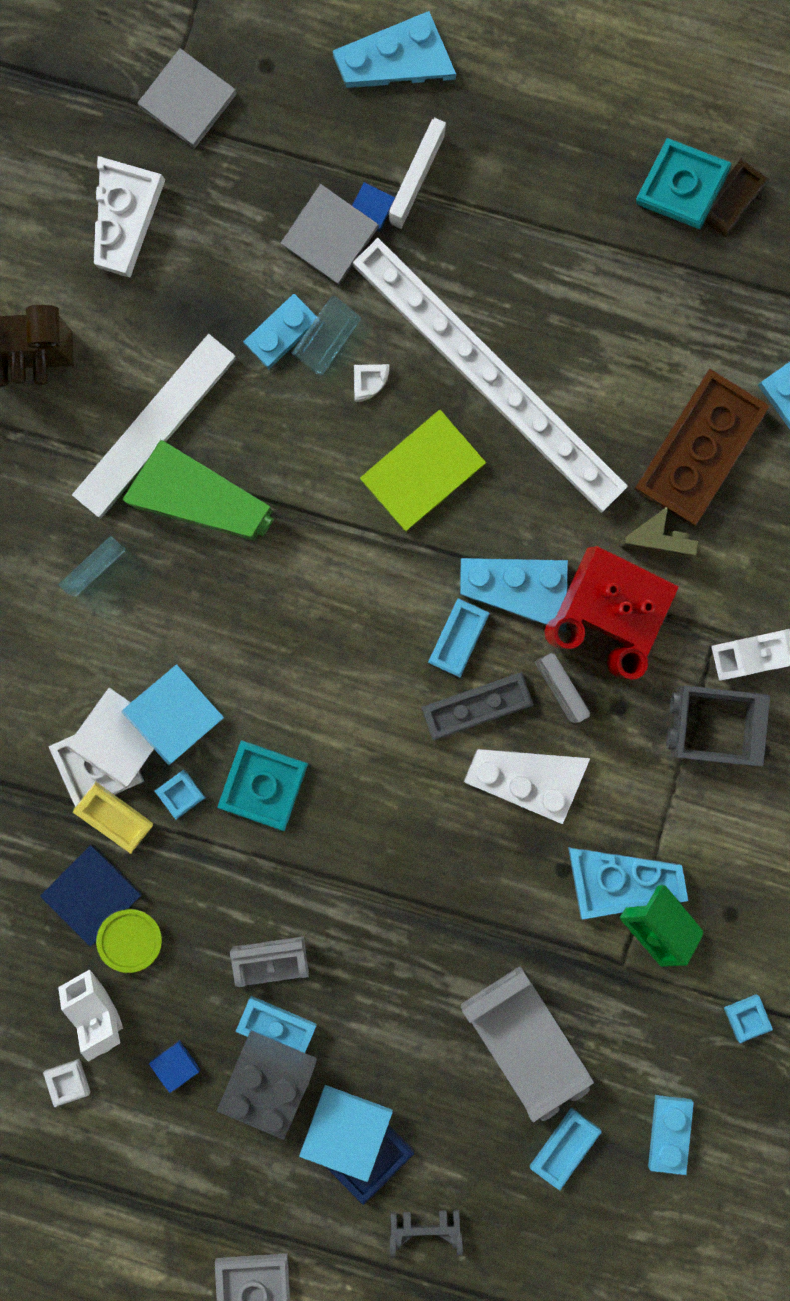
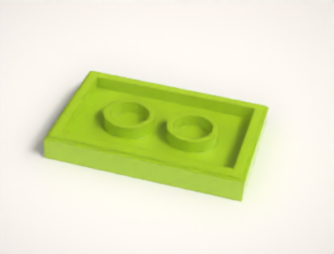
M438 410L362 475L360 480L399 526L407 532L481 469L486 462L445 414Z

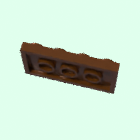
M709 369L633 490L663 509L667 507L668 512L692 527L696 526L770 405L712 369Z

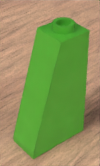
M161 439L123 498L128 505L135 509L255 541L258 534L263 537L274 518L270 517L273 512L270 506Z

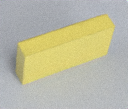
M96 781L73 810L74 814L130 854L153 827V822Z

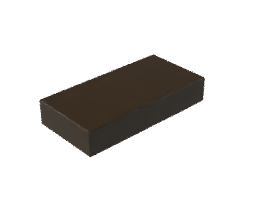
M741 157L727 176L704 222L726 237L767 183L769 177Z

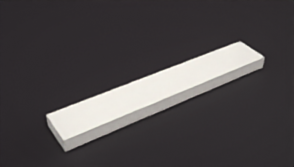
M208 334L75 490L72 496L101 519L138 476L160 439L167 442L237 359L236 356Z

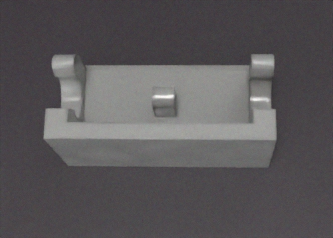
M304 936L234 946L230 951L235 986L238 987L309 977Z

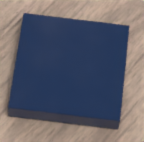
M92 844L40 897L91 947L96 942L98 930L102 923L113 913L129 909L143 894Z
M388 1124L368 1182L331 1168H326L364 1205L414 1155V1150Z

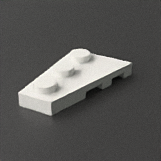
M98 156L97 168L100 171L99 187L96 190V200L99 203L98 221L95 222L94 264L99 269L130 278L165 179L161 174Z

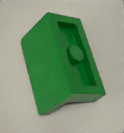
M658 885L646 906L626 907L620 916V920L660 967L687 965L703 936V930L666 885Z

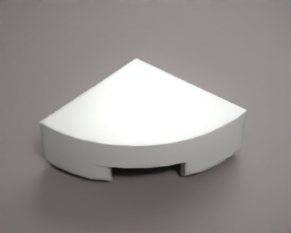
M389 364L354 365L355 402L368 400L381 391L388 379Z

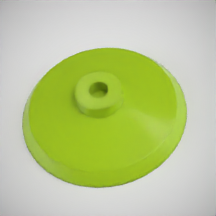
M133 909L121 910L110 915L100 926L96 939L97 950L104 963L110 968L123 973L138 972L147 968L157 958L162 944L161 932L154 919L142 911Z

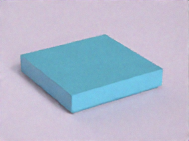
M177 664L122 710V714L168 765L173 763L224 718Z
M325 1085L299 1157L368 1182L393 1110Z

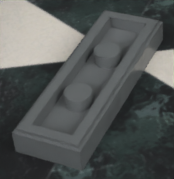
M520 672L421 708L432 740H436L534 705L523 673Z

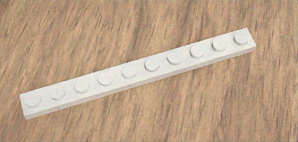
M379 238L353 261V267L601 513L628 487Z

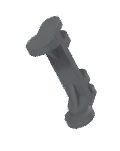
M444 1210L439 1211L440 1225L411 1226V1212H403L404 1226H397L396 1212H391L390 1258H396V1250H399L400 1246L411 1237L419 1235H439L451 1243L453 1248H457V1256H463L459 1210H453L454 1224H447V1212Z

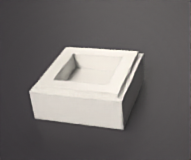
M80 1059L43 1072L54 1107L89 1096L91 1093Z

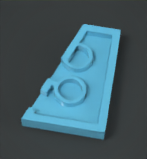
M568 847L582 920L623 913L626 907L646 906L658 885H666L679 902L688 901L683 868L680 864Z

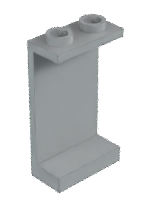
M521 966L461 1004L462 1012L469 1023L472 1022L527 1109L532 1122L539 1118L541 1121L551 1118L559 1111V1105L569 1099L576 1101L589 1092V1086L594 1083L590 1074Z

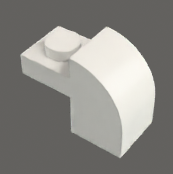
M790 629L711 646L719 681L790 666Z
M91 970L58 987L61 1009L77 1028L80 1052L87 1061L108 1052L120 1044L118 1031L123 1029L119 1014L105 988Z

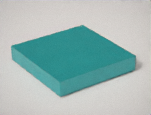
M667 138L636 198V204L689 226L701 229L731 170V162Z
M241 740L217 808L285 831L309 763Z

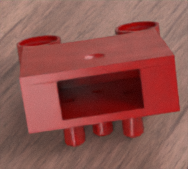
M598 546L589 547L582 558L556 617L546 625L545 638L555 648H576L584 640V624L624 644L623 647L615 648L608 655L607 668L610 673L622 679H638L647 671V656L679 586ZM563 623L569 625L571 629V636L565 643L558 636V630ZM626 654L631 655L633 659V666L628 672L623 670L621 664L622 658Z

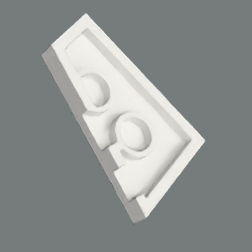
M477 749L464 782L563 824L590 758Z

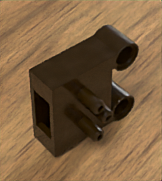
M31 305L26 307V315L0 316V387L9 385L8 369H11V381L15 384H22L26 381L25 368H33L34 383L36 385H46L48 383L47 367L74 366L72 330L59 316L58 307L52 305Z

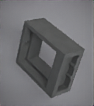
M678 686L677 693L673 692L670 700V713L675 714L674 728L668 729L666 747L671 750V757L763 767L770 695ZM690 697L747 703L742 755L684 749Z

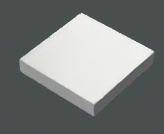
M108 688L66 748L124 788H127L154 748L122 714V710L131 702L111 688Z
M74 735L49 746L75 807L95 781L114 795L144 782L139 770L128 787L124 788L66 748Z

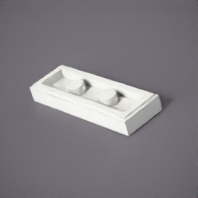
M437 118L432 119L390 208L389 221L391 225L402 229L444 139L446 122Z

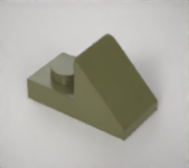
M666 507L623 538L620 547L690 559L696 556L699 541L689 540V534L678 531H668L667 536L663 535L667 515Z

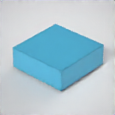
M185 769L155 790V793L175 820L206 798Z
M757 994L724 1007L739 1043L773 1030L762 1001Z

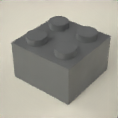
M251 1030L217 1112L284 1140L309 1084L317 1058Z

